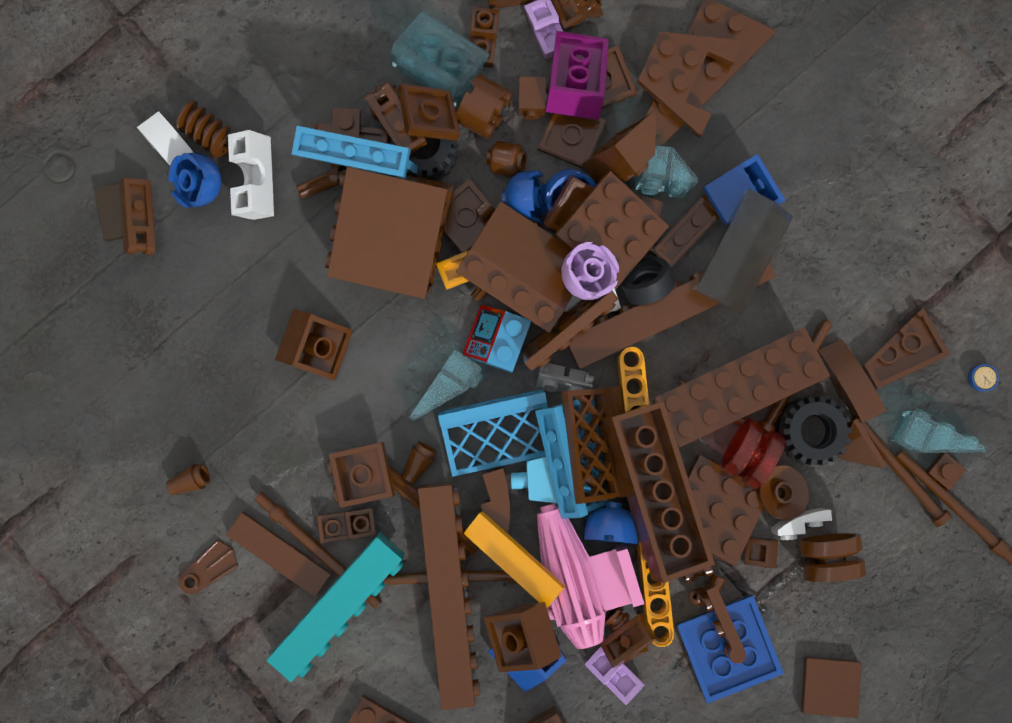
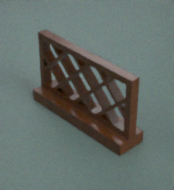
M621 386L562 391L575 503L582 504L626 497L602 420L624 412ZM573 396L581 403L578 412L573 407ZM593 397H595L596 409L591 404ZM586 410L593 417L590 424L582 418ZM597 424H599L600 437L594 431ZM578 425L585 431L581 439L577 436L576 428ZM590 438L596 443L593 452L586 446ZM601 452L603 456V464L598 459V456ZM582 453L589 459L585 467L580 462ZM593 466L600 471L596 480L590 475ZM604 479H606V491L601 487ZM585 481L592 486L587 497L584 494L583 485Z

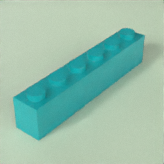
M379 532L272 651L266 661L290 682L298 675L303 678L313 666L310 661L316 655L319 658L323 656L331 646L328 641L334 635L340 637L349 626L346 621L352 615L355 617L359 616L367 606V603L364 601L371 594L375 597L386 585L383 580L389 574L394 576L402 568L404 563L401 560L405 553L383 533Z

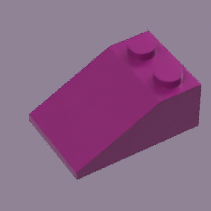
M556 31L545 112L599 120L605 97L609 39Z

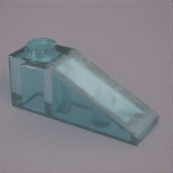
M454 350L409 418L416 421L467 392L470 387L475 389L484 376L480 373L482 367L457 350Z

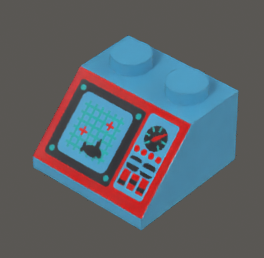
M480 305L462 355L513 373L531 321L507 311Z

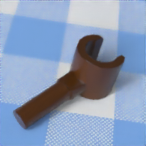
M484 202L475 211L482 220H485L493 214L495 209L490 203Z

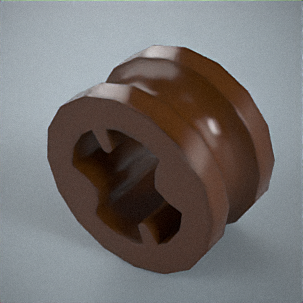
M622 607L614 608L605 617V625H610V630L615 632L627 621L630 615L627 612L623 613Z

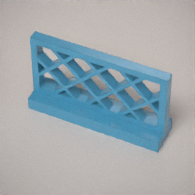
M301 126L296 127L292 155L402 178H405L406 172L417 174L418 166L409 160L411 151L409 148Z
M538 389L439 411L438 418L452 477L546 456L545 450H538L532 446L540 432L539 426L537 427L526 420L531 410L548 408L545 391ZM525 412L522 417L517 413ZM513 415L520 420L512 433L499 425L504 416ZM499 417L496 423L491 420ZM480 421H486L493 425L486 439L473 431ZM523 422L536 430L528 443L515 435ZM473 423L470 429L465 426L467 424ZM459 426L467 431L460 444L449 438V428ZM497 428L509 435L502 449L489 441ZM470 434L483 442L476 454L462 447ZM512 439L525 445L520 455L512 456L505 451ZM486 444L499 452L494 461L486 462L479 457ZM451 445L457 448L454 453L452 451ZM528 449H531V450L534 451V452L526 453V452L528 451ZM460 450L473 458L467 467L456 469L454 459ZM502 454L505 455L506 457H508V458L500 459L501 456H502ZM476 460L481 463V464L473 465Z
M593 397V399H592V401H591V404H592L593 407L596 409V405H595V401H594V397ZM576 399L573 400V407L578 412L581 403ZM563 403L536 410L535 413L561 518H581L588 515V512L605 506L606 502L617 501L618 498L588 502L587 504L575 503ZM588 412L586 419L582 418L590 424L593 417ZM597 424L594 431L600 437L599 424ZM582 429L580 435L577 434V436L581 439L585 431ZM594 442L592 445L587 443L586 446L593 452L596 443ZM601 452L598 456V459L603 464V456ZM580 458L581 465L585 467L589 459L587 458L585 462ZM592 468L590 474L594 476L596 479L600 473V471H597L594 468ZM585 481L583 485L584 491L589 494L591 487Z

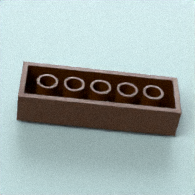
M805 327L661 394L655 397L653 402L664 401L678 448H681L827 379L830 377V374Z
M664 401L651 403L602 419L652 580L666 583L715 565Z

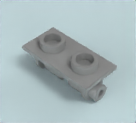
M547 363V365L540 368L536 387H541L547 392L592 389L594 376L589 375V372L570 368L569 377L564 376V366Z

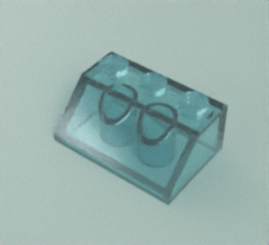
M422 11L393 43L389 64L424 87L451 90L453 103L456 107L463 99L466 91L468 92L472 87L471 82L480 73L489 57V53Z

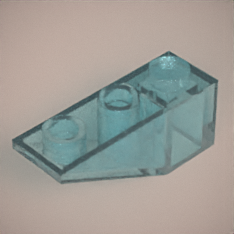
M920 409L904 411L890 439L913 452L921 453L987 452L988 448L979 444L980 440L969 434L961 435L955 432L956 428L951 424L943 421L937 423L930 419L931 415Z

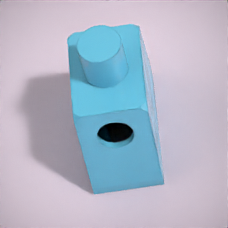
M546 456L527 460V472L511 473L512 489L528 488L529 500L557 503Z

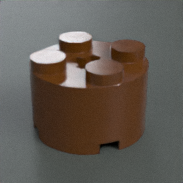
M478 74L471 82L475 88L471 89L470 92L466 91L456 116L459 125L489 139L494 130L497 131L504 119L501 112L504 107H508L514 93L509 91L507 87Z

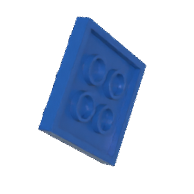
M752 594L725 604L746 652V659L742 663H734L725 655L723 649L726 642L723 636L718 637L712 622L716 619L712 610L676 623L707 704L784 674Z

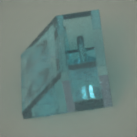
M655 145V156L647 162L649 167L637 176L635 189L642 190V193L647 195H656L658 192L668 193L669 197L683 198L684 195H688L695 187L698 177L673 147Z

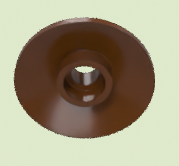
M780 465L769 469L763 475L759 485V496L763 507L771 516L780 520H791L801 515L806 509L809 501V489L806 480L799 471L790 466ZM778 489L781 491V497L778 495Z

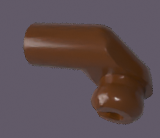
M713 574L709 583L712 582L716 585L720 593L725 579ZM702 587L694 589L689 593V600L694 606H704L701 596L704 595Z

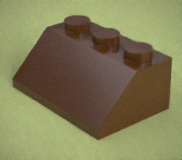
M652 112L619 131L582 163L596 183L600 181L607 171H611L621 181L626 182L634 175L637 177L649 167L647 162L655 156L656 114Z

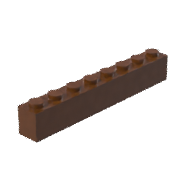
M750 247L737 254L739 259L729 262L728 258L713 265L715 270L707 274L704 270H701L689 276L691 281L681 285L680 281L675 282L672 291L665 298L655 303L638 305L634 308L629 304L618 309V315L611 319H608L607 315L595 320L594 327H591L584 333L578 332L572 337L573 341L567 347L577 369L580 370L772 280L776 275L763 248L754 251Z
M453 481L423 484L419 486L418 493L441 710L475 707L476 697L480 696L479 679H474L473 669H477L476 652H471L470 642H474L475 638L473 625H468L467 615L472 614L471 599L465 598L464 587H469L468 571L462 570L461 561L466 560L465 543L459 542V533L463 532L462 516H457L456 505H460L459 488L454 489Z

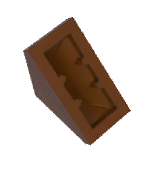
M850 418L851 421L847 422V427H852L853 433H848L847 438L852 440L850 445L844 446L847 450L845 454H839L838 458L876 468L887 466L859 419Z

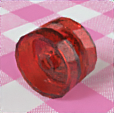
M748 418L731 439L722 457L720 470L733 477L741 473L743 483L758 489L768 479L777 465L784 450L785 437L773 430L764 433L761 423Z

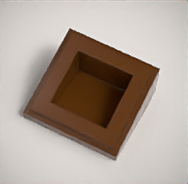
M750 537L745 546L744 564L775 568L777 564L778 540Z

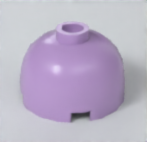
M585 242L576 246L565 257L561 267L562 281L565 288L572 295L582 300H594L610 293L618 282L616 279L619 265L615 256L607 247L592 244L593 242Z

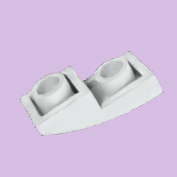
M159 111L137 127L169 166L174 157L183 155L182 153H194Z
M826 508L806 510L791 520H781L771 527V533L780 536L781 540L797 539V534H806L805 523L807 527L823 526V521H832L831 510Z

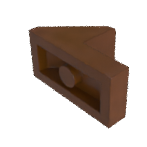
M639 614L604 639L600 645L612 668H615L646 653L649 650L647 646L655 641L657 637L644 614Z

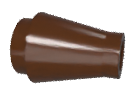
M418 441L416 446L411 448L401 476L408 482L415 484L418 478L436 460L434 457L437 453L436 450Z
M192 464L177 476L168 480L166 486L171 495L201 490L210 483V475L203 464Z

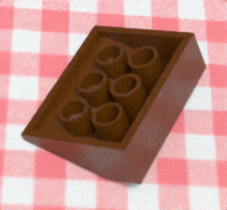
M501 201L456 270V273L549 333L573 296L565 288L561 274L563 261L572 250L562 241Z

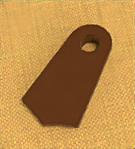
M216 540L181 574L179 578L181 590L187 594H195L237 568L238 563L235 558L234 548L225 545L220 540ZM188 577H192L195 580L193 587L188 586Z

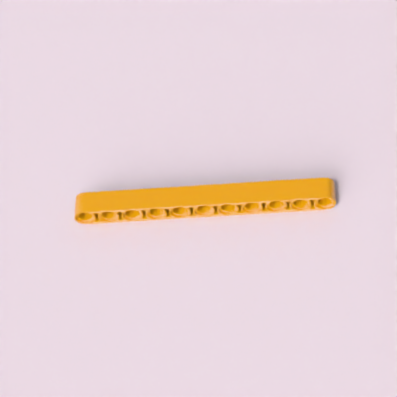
M628 347L622 350L617 357L619 386H621L624 412L629 411L633 406L642 407L649 404L643 353L636 347ZM626 353H632L636 356L637 363L634 367H628L624 363V355ZM630 379H634L639 383L640 389L636 394H631L627 390V382ZM638 539L636 547L641 594L644 601L643 613L653 631L658 626L666 627L665 635L652 642L658 647H665L674 638L669 582L661 583L657 581L656 583H648L647 576L650 571L640 539ZM655 598H661L663 600L662 607L657 611L651 610V601Z

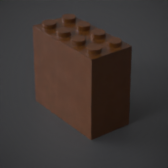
M347 166V169L342 171L340 177V187H343L342 197L337 199L335 205V214L338 215L337 225H333L330 233V241L333 242L332 252H328L325 261V268L329 269L327 277L425 299L433 288L437 269L436 263H438L454 185L406 174L405 178Z

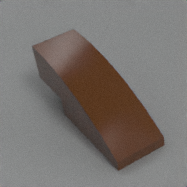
M842 339L817 351L830 374L829 378L839 398L844 399L853 418H858L860 423H863L887 411L867 374Z
M502 467L482 474L490 500L482 502L480 505L482 511L508 533L510 500L508 484Z

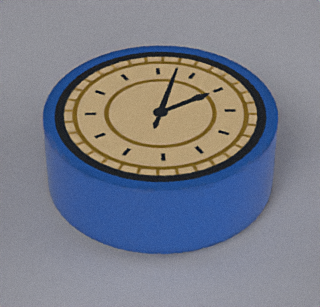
M987 364L974 366L968 374L970 386L977 391H990L997 386L999 381L996 369Z

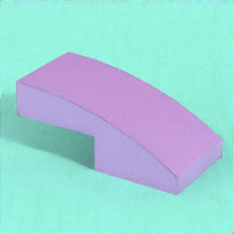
M537 0L525 5L524 9L546 60L553 57L556 31L563 32L551 0Z
M602 647L584 664L625 705L645 686L624 663L612 668Z

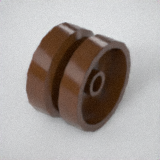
M823 534L805 537L798 541L800 555L812 558L802 565L803 577L806 581H846L861 578L867 574L865 560L858 556H851L863 549L861 534Z

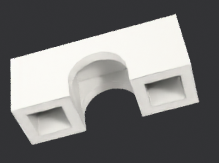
M251 130L229 134V162L238 164L244 174V185L230 188L231 215L252 220L274 216L271 137Z

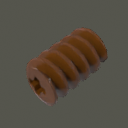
M192 100L188 102L178 116L177 129L185 133L188 138L193 139L197 145H202V148L210 152L213 157L220 158L229 152L228 135L231 132V127L226 125L222 128V120L217 119L214 121V114H206L205 107L197 108V101Z

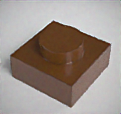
M941 452L926 472L945 490L950 491L966 472V469L946 452Z

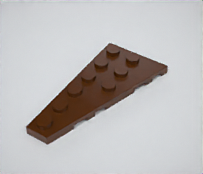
M704 0L687 34L739 39L743 41V44L732 66L712 57H705L686 102L701 108L777 31L714 0ZM654 99L647 115L654 112L657 116L655 148L659 150L684 123L674 117L675 114L665 105H661Z

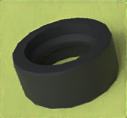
M646 257L641 259L621 283V287L630 303L648 305L665 298L672 291L674 276L665 259ZM656 277L655 279L647 283L638 285L640 282L648 278Z

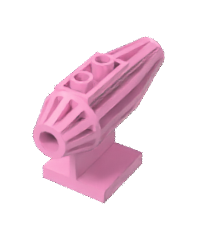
M556 503L540 507L541 513L537 514L541 564L566 586L547 608L550 620H556L557 627L562 629L577 649L589 648L603 642L607 610L631 603L633 607L644 604L627 545L620 544L615 546L616 549L589 556L569 518H561L559 507H557Z

